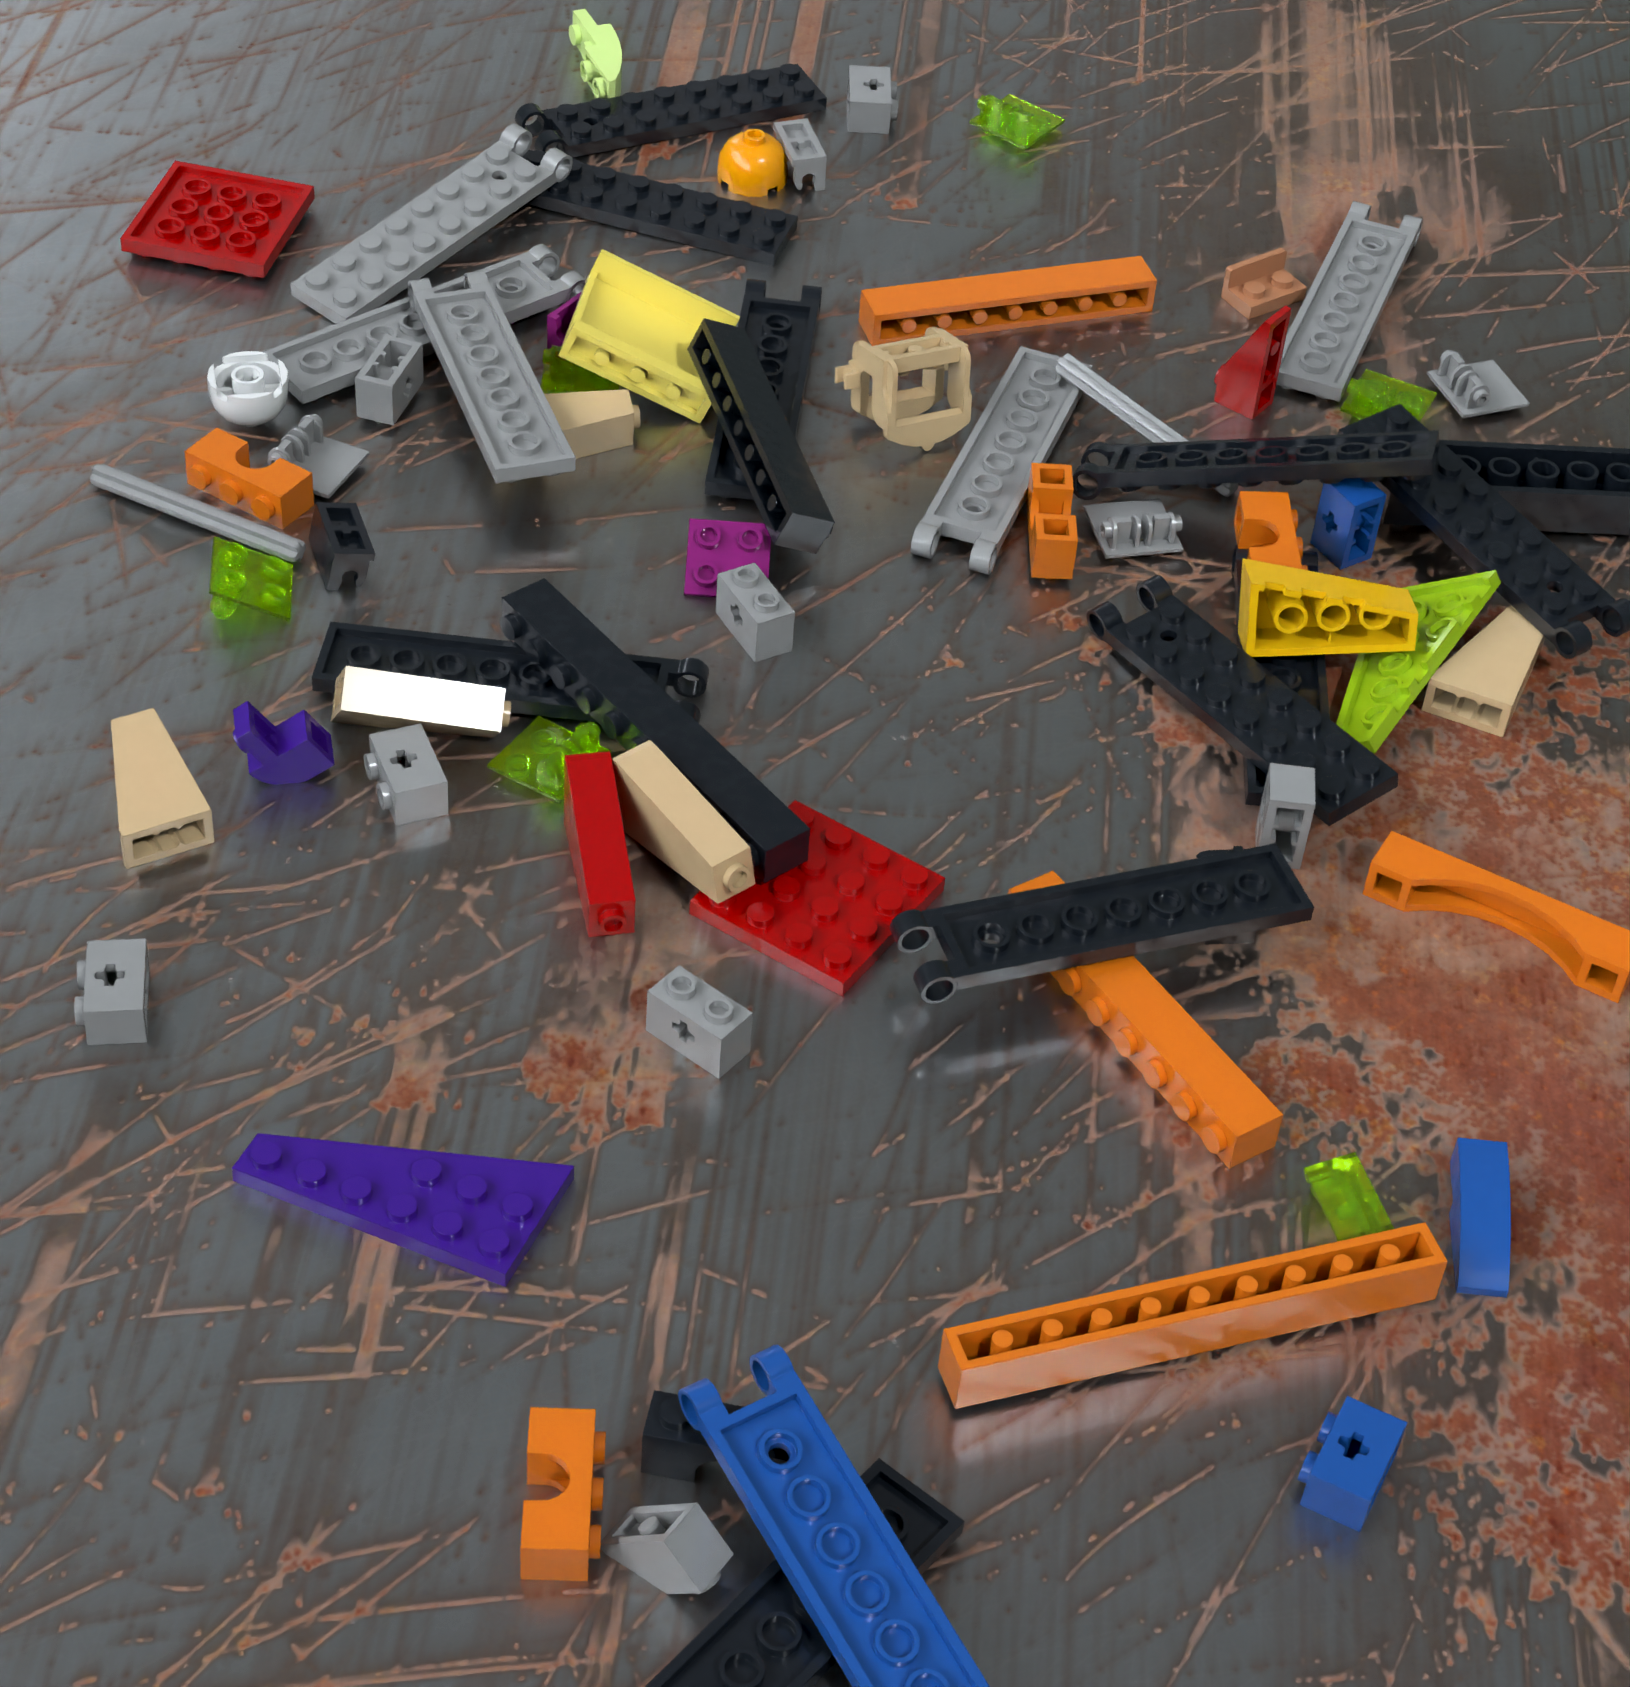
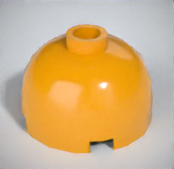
M748 129L730 137L720 150L717 178L720 184L722 180L728 184V191L746 197L768 196V189L777 187L778 192L786 185L788 176L787 155L782 144L762 130Z

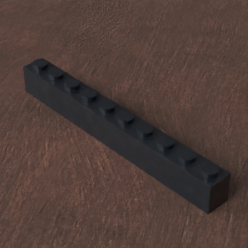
M543 578L502 597L500 626L506 638L516 642L526 652L533 664L539 665L549 674L559 689H564L577 702L579 708L585 714H590L602 726L609 738L616 739L627 751L648 740L652 741L750 846L754 874L763 883L808 861L810 828L552 584Z

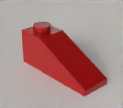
M1285 305L1268 318L1239 350L1218 369L1214 378V384L1217 385L1214 397L1215 402L1251 420L1273 403L1292 308Z

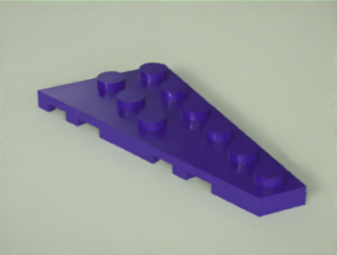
M257 1133L232 1167L233 1181L506 1287L574 1180V1166Z

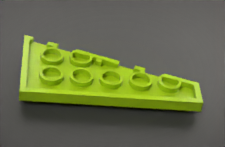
M1496 570L1403 587L1409 590L1419 613L1415 651L1358 653L1336 725L1375 754L1501 584Z

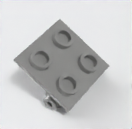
M1446 350L1440 357L1439 369L1427 371L1428 377L1462 418L1509 411L1530 405L1529 401L1494 360L1465 364L1462 355L1458 351Z
M316 414L303 416L298 428H292L281 439L280 445L269 451L268 460L261 468L271 465L279 458L312 472L313 493L329 499L370 455V452L323 436L322 419Z
M1160 498L1083 506L1105 559L1150 554L1159 555L1183 551V546L1176 531L1182 530V518L1180 515H1174L1173 512H1166Z

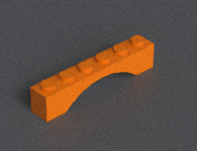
M1392 830L1370 863L1362 893L1365 896L1403 912H1452L1477 917L1500 925L1526 938L1548 954L1564 970L1574 985L1616 1003H1619L1630 983V930Z

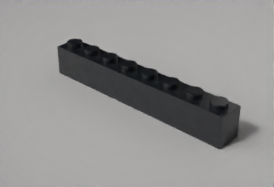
M704 318L687 350L773 544L817 554L824 540L830 536L835 521L744 328Z

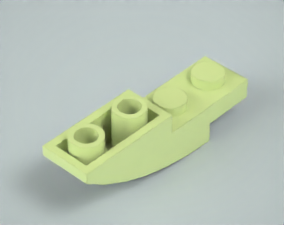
M586 9L574 10L573 25L569 26V38L572 45H576L584 60L580 62V73L583 81L588 82L595 98L606 99L620 96L622 49L617 33L611 23L597 25Z

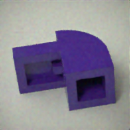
M249 701L233 709L235 726L233 738L237 746L244 753H247L249 774L255 779L272 785L301 783L335 765L331 734L307 711L302 710L274 726Z

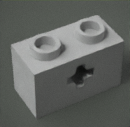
M849 65L847 85L848 132L889 134L890 120H897L898 99H896L897 81H891L890 67Z
M387 334L384 336L355 377L357 417L389 425L396 423L424 382L423 343Z
M756 563L718 573L716 614L752 660L759 662L792 651L795 611Z
M419 723L369 734L370 753L364 754L366 773L369 780L376 779L377 796L382 810L389 809L396 826L448 815V781L422 724Z
M1270 763L1255 827V847L1276 843L1291 869L1300 870L1316 805L1315 768Z
M146 938L87 941L86 961L77 962L78 989L84 990V996L75 997L76 1026L85 1025L87 1045L147 1043L150 965Z
M680 965L647 991L646 1031L718 1079L750 1053L753 1013Z

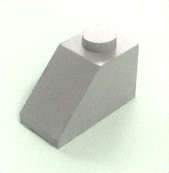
M698 1503L631 1507L601 1541V1549L606 1555L666 1594H701L706 1592L718 1582L721 1577L720 1570L734 1555Z

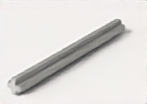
M1066 354L1057 361L1056 373L1151 443L1189 441L1071 354ZM1222 483V485L1214 489L1223 496L1229 497L1232 493H1235L1239 485L1238 483Z
M96 464L92 468L90 482L94 486L289 562H300L303 558L306 545L302 540L108 465Z

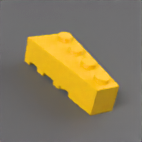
M1242 558L1238 635L1244 652L1249 656L1272 657L1415 651L1419 613L1408 589Z

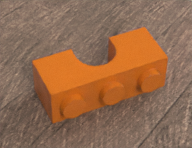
M217 427L184 451L187 484L282 530L314 506L312 472L282 458L264 468H250L248 442Z
M1031 463L1026 506L1031 577L1072 580L1078 545L1076 515H1071L1074 491L1072 465Z
M1239 491L1233 521L1238 549H1248L1247 559L1308 570L1307 565L1301 564L1303 539L1302 537H1296L1298 512L1297 509H1291L1288 492Z
M530 1407L527 1444V1485H548L559 1489L563 1493L549 1500H524L520 1546V1579L588 1581L589 1559H600L602 1525L591 1524V1511H602L604 1477H593L594 1464L605 1465L606 1431H595L596 1409Z

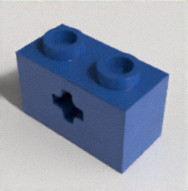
M1344 478L1343 481L1333 484L1323 483L1310 543L1340 570L1370 559L1387 494L1373 482H1364L1360 478Z
M1347 1396L1339 1414L1336 1415L1329 1411L1317 1437V1441L1323 1444L1319 1454L1310 1450L1304 1460L1297 1479L1306 1484L1300 1505L1361 1532L1398 1453L1408 1422Z

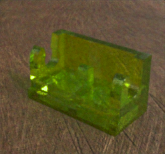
M1356 1152L1304 1168V1177L1311 1186L1310 1191L1317 1198L1337 1241L1394 1229Z

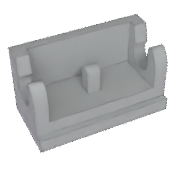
M808 119L773 122L776 139L782 144L793 167V181L796 188L801 190L803 186L802 178L806 174H812L815 191L825 190L827 155Z

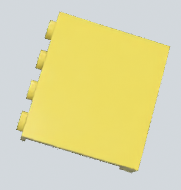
M601 249L586 279L558 356L700 424L710 408L711 402L687 348L704 318L736 326L740 316Z

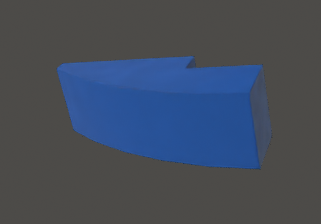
M1458 1137L1450 1160L1453 1203L1449 1212L1456 1293L1507 1298L1509 1292L1511 1249V1193L1507 1142Z

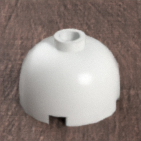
M241 351L223 356V364L215 369L214 364L209 367L207 383L211 402L219 415L228 422L247 427L262 425L276 418L286 405L289 388L288 370L279 359L277 365L275 362L268 361V354Z

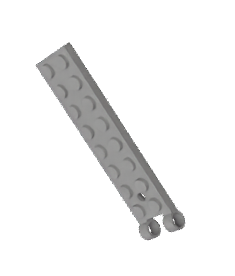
M512 123L505 128L498 142L290 283L291 295L335 324L377 309L406 289L408 281L420 279L556 182L563 181L572 169L573 159L558 148H551L543 156L540 165H534L522 157L531 146V132L516 123Z
M1357 201L1352 202L1350 210L1286 335L1277 385L1285 389H1295L1310 393L1321 399H1331L1340 402L1412 248L1417 244L1423 219L1405 214L1400 227L1395 228L1369 221L1371 205Z
M538 244L528 252L478 270L486 272L488 281L509 324L567 302L583 290L586 279L576 271H570L560 279L552 281L550 277L557 272L560 259L557 254L544 244ZM464 276L432 287L434 294L464 290ZM409 297L263 351V353L268 354V361L275 362L278 365L279 359L284 363L288 370V390L302 404L353 386L355 384V377L386 334L423 343V357L436 352L417 311L413 312L411 309Z
M483 270L464 273V290L435 294L428 278L408 281V297L413 312L417 311L495 483H513L521 479L556 476L560 473L576 471V457L496 298L486 272Z
M1022 346L1019 347L924 517L916 526L910 548L912 554L932 559L940 536L955 538L974 544L969 559V570L986 575L991 574L997 554L1027 499L1031 463H1046L1083 394L1081 390L1056 373L1055 368L1060 356ZM1083 363L1090 369L1093 368V365Z

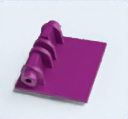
M689 518L684 595L716 598L718 573L756 563L765 576L769 578L771 537L765 523Z

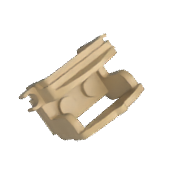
M929 327L926 329L925 336L875 346H871L864 340L856 341L853 344L852 360H849V365L835 367V383L844 382V389H851L852 409L862 416L875 420L876 424L883 429V436L890 441L905 446H920L923 450L929 451L935 443L953 436L969 424L971 420V355L968 350L969 345L942 328ZM923 369L922 386L897 391L898 376H906L912 370ZM948 370L947 398L951 409L921 414L943 398L944 372ZM870 375L873 379L872 396H869Z

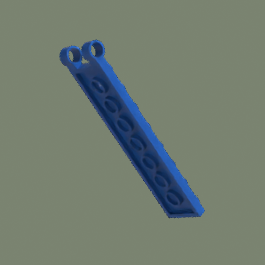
M775 1344L750 1356L749 1365L753 1378L760 1390L767 1396L731 1414L725 1408L717 1389L707 1378H703L678 1391L679 1403L685 1418L695 1430L701 1432L852 1687H990L801 1382L788 1355L781 1346ZM773 1448H781L787 1452L789 1460L786 1463L777 1464L770 1459L768 1452Z

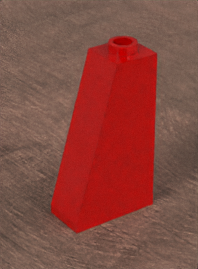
M607 751L565 755L564 825L588 937L634 933L636 899L611 753Z

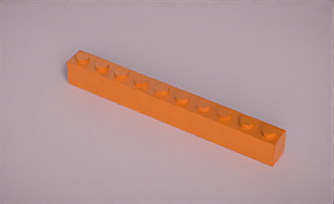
M1426 1222L945 1328L943 1329L938 1369L954 1408L959 1409L1435 1300L1448 1261Z

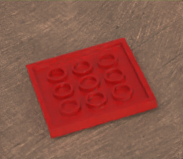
M175 160L121 236V251L134 253L142 257L171 260L179 264L187 263L208 267L211 270L240 273L248 277L265 278L315 199L314 186Z
M794 800L788 808L810 828L808 861L766 883H763L754 874L756 884L719 904L702 891H699L690 900L689 914L836 994L843 996L895 942L890 931L892 920L898 914L907 910H926L944 891L945 877Z

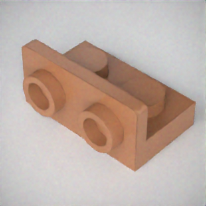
M1278 248L1228 266L1225 272L1221 298L1249 320L1280 309L1285 305L1288 306L1304 300L1307 287L1284 269L1287 252L1283 248Z

